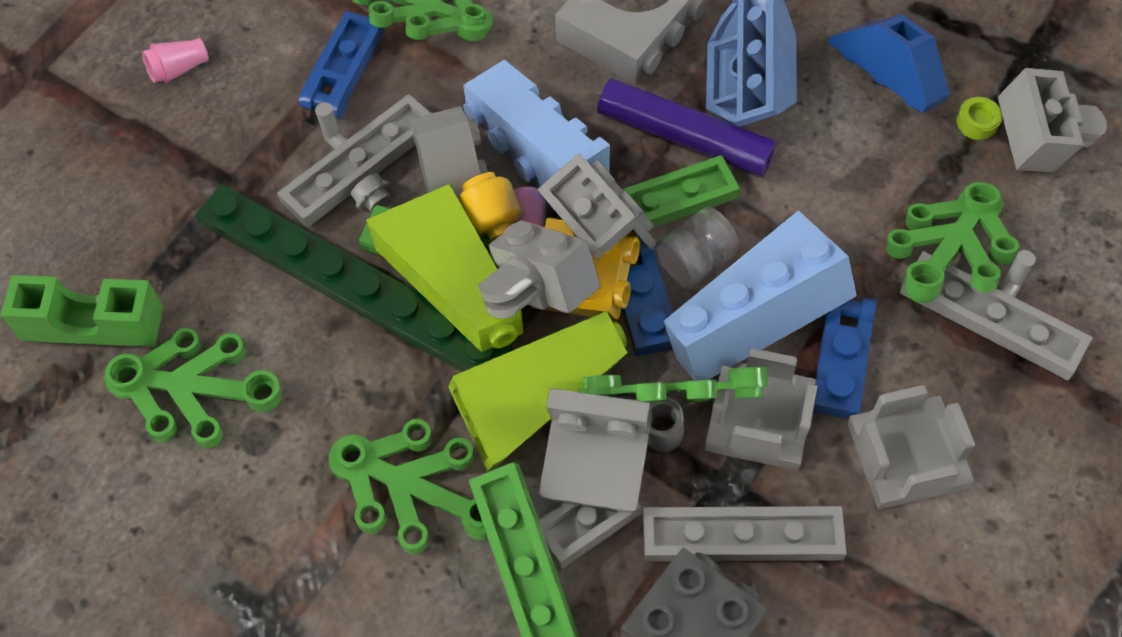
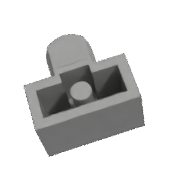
M1025 68L998 96L1016 170L1054 173L1080 148H1089L1097 139L1105 134L1107 129L1106 119L1096 106L1078 105L1076 95L1069 93L1063 71Z
M461 106L409 119L428 193L450 184L458 198L463 192L462 185L466 181L488 172L484 159L477 160L474 146L481 145L476 120H468Z
M523 220L510 225L505 230V233L489 244L497 270L478 285L488 314L495 318H510L527 304L542 310L550 306L570 313L600 288L587 240Z

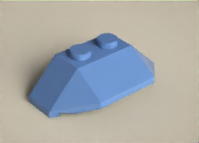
M732 0V4L721 16L708 41L706 110L722 120L741 127L778 115L797 102L796 33L785 0Z

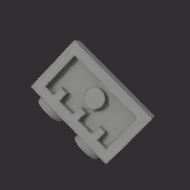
M578 153L537 189L577 237L587 240L590 252L597 259L602 257L632 229L650 250L657 245L656 241L649 234V231L655 226L631 196L620 188L615 179L598 160L590 165Z
M550 388L547 410L552 422L539 489L540 497L546 500L635 513L638 509L652 421L650 403Z

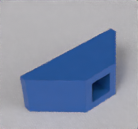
M903 14L855 25L832 35L828 41L831 46L841 52V55L846 60L856 63L871 74L877 83L887 86L902 97L908 106L918 109L922 113L945 102L950 95L935 37Z

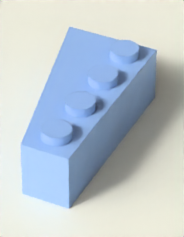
M505 59L464 84L466 103L463 105L466 116L469 120L475 119L477 126L481 125L488 133L491 144L500 154L505 152L513 160L517 173L524 181L529 182L531 180L539 189L578 153L590 165L598 160L609 172L610 144L601 137L594 141L589 139L585 135L588 130L584 123L576 117L571 121H567L561 112L560 104L550 96L545 100L540 99L537 86ZM546 201L547 207L552 211H555L552 208V206Z
M798 210L663 321L676 359L694 381L709 380L721 372L722 365L732 367L748 358L750 349L762 350L853 299L857 295L849 256Z

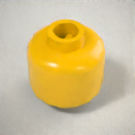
M486 172L469 179L462 185L463 192L459 195L458 200L479 237H489L490 242H493L505 233V230L510 225L517 223L521 219L523 214L522 207L509 179L501 176L496 177L494 172Z

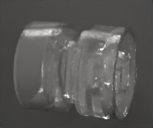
M705 207L684 222L683 229L676 228L658 241L655 245V253L667 275L683 289L690 290L711 275L712 266L718 269L739 254L741 246L739 238L729 221L717 210Z

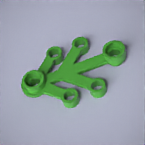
M352 0L361 5L370 4L369 22L373 26L382 28L388 27L392 23L406 21V35L414 40H423L430 35L456 31L462 39L478 41L484 39L493 26L492 14L482 6L473 4L471 0H453L455 6L443 3L442 0H389L404 5L395 8L386 1ZM437 16L441 19L430 20L429 17Z
M976 182L968 185L960 194L958 200L929 205L922 203L913 204L907 209L905 221L907 228L910 230L895 229L888 234L886 251L890 256L898 259L911 256L914 247L940 243L928 261H917L907 268L904 288L913 301L929 303L940 295L945 277L944 272L960 249L972 268L971 286L980 292H992L997 289L1001 270L996 264L991 263L990 259L1001 265L1013 263L1018 253L1019 242L1008 234L998 217L1002 213L1003 200L1000 191L995 186L989 183ZM959 217L955 223L932 226L933 220ZM978 223L981 224L991 239L989 257L974 233Z
M192 328L177 330L169 341L143 357L133 354H121L114 357L108 363L104 375L105 385L112 395L120 399L133 400L145 418L146 430L153 440L160 443L172 440L178 432V424L169 412L160 410L149 389L169 392L192 426L191 434L200 447L207 449L217 446L222 441L223 429L215 418L206 414L194 395L246 401L251 409L258 412H267L274 409L280 403L283 396L282 387L277 377L266 370L255 371L248 375L244 381L202 376L223 362L226 364L239 363L246 355V347L239 335L226 333L218 338L214 346L199 354L202 350V341L197 332ZM194 339L189 347H180L184 340ZM231 344L238 345L234 352L224 353L227 346ZM177 356L183 359H191L172 372L158 371V369ZM136 374L131 381L123 383L128 375ZM269 390L272 392L269 397L257 400V396L262 391ZM160 422H169L168 427L164 431H155L156 426ZM205 428H215L211 436L207 438L200 437L202 430Z
M767 367L728 369L729 381L724 382L698 380L669 384L643 383L621 386V375L582 377L583 389H578V392L617 398V396H636V401L642 402L667 401L666 393H684L685 403L713 401V398H717V390L734 389L735 399L764 397V388L769 387Z
M412 419L404 425L402 432L372 442L360 435H348L339 439L332 446L328 458L329 465L336 477L351 484L357 504L355 520L359 529L366 534H376L386 524L384 509L374 500L370 477L388 486L400 525L398 540L406 553L419 554L429 545L428 531L425 525L419 522L411 497L461 519L463 529L470 538L479 541L488 540L483 522H478L471 518L472 513L478 509L475 498L468 500L424 480V478L451 469L457 471L468 469L473 464L475 456L473 446L467 439L454 438L447 443L444 451L398 466L381 460L408 449L415 452L427 449L432 443V433L429 424L422 419ZM415 430L426 432L424 438L418 441L411 440L409 436ZM456 449L468 451V455L462 460H455L451 457V454ZM358 451L361 453L360 457L354 462H346L344 460L345 455L349 452ZM376 511L379 513V517L374 523L366 524L362 522L363 516L367 512ZM419 531L423 536L418 543L408 544L405 542L408 533Z

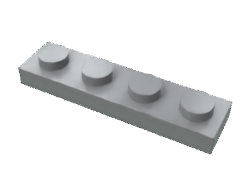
M842 506L644 507L643 509L644 561H673L683 547L692 554L696 552L703 553L713 561L844 560L847 554Z

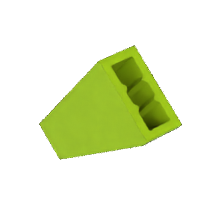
M450 184L366 219L376 251L481 352L492 347H505L515 341L519 335L523 334L521 310L510 318H495L487 312L478 285L494 273L497 267Z
M607 311L452 377L448 388L487 472L496 469L552 421L547 410L550 388L578 392V389H583L582 377L605 375L627 354L625 349L627 346L625 333L618 322H612Z

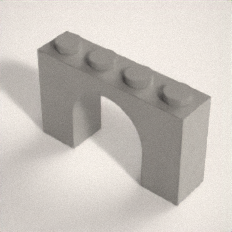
M568 0L555 14L556 41L636 86L646 73L652 74L656 70L664 52L670 46L675 47L679 43L687 25L692 20L697 21L702 16L709 0H668L662 6L645 12L623 11L602 0Z

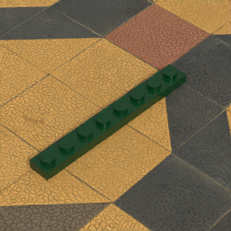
M223 184L219 186L195 214L201 226L460 372L513 351L511 343L502 348L492 347L481 352L421 293Z

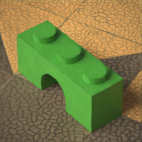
M11 275L0 316L20 341L155 347L164 306L149 280L103 279L99 295H84L66 288L58 277Z

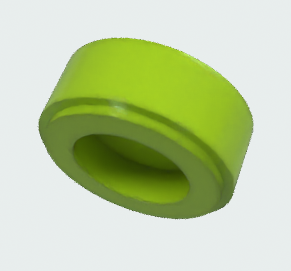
M972 97L961 105L956 123L959 130L965 136L975 140H985L997 133L1003 116L1001 108L991 99Z

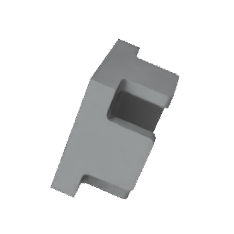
M755 348L750 349L747 363H737L732 367L722 365L719 382L729 381L728 369L767 367L769 387L764 388V397L735 399L734 389L717 390V398L714 400L704 451L798 471L812 420L817 392L816 379L794 374L797 364L796 357Z
M925 385L882 394L879 396L873 410L849 417L847 425L878 510L963 491L972 487L975 481L968 466L967 457L975 447V443L958 402L948 404L945 408L941 395L927 398L929 395Z

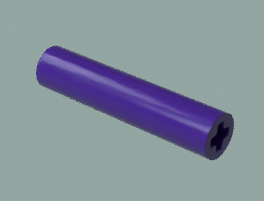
M614 78L608 80L598 102V114L710 158L722 155L728 165L761 178L765 175L777 146V141L737 127Z

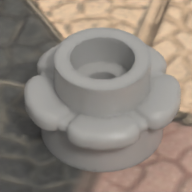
M372 173L362 179L351 191V196L357 202L355 207L360 211L368 209L370 212L373 211L375 205L383 207L391 198V195L388 193L391 182L383 180L378 173Z

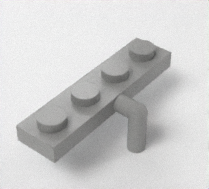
M408 94L348 139L339 131L332 105L327 102L318 104L315 112L323 137L334 150L277 192L280 203L306 228L310 227L349 197L352 189L362 179L372 173L379 174L414 147L415 140L409 119L432 113Z
M1022 250L1017 254L1000 287L992 292H980L974 289L970 284V274L949 265L944 272L945 277L940 295L929 303H920L1067 381L1074 374L1093 338L1015 298L1036 262L1035 255L1028 250ZM923 251L917 261H928L932 255ZM903 283L899 293L910 298Z

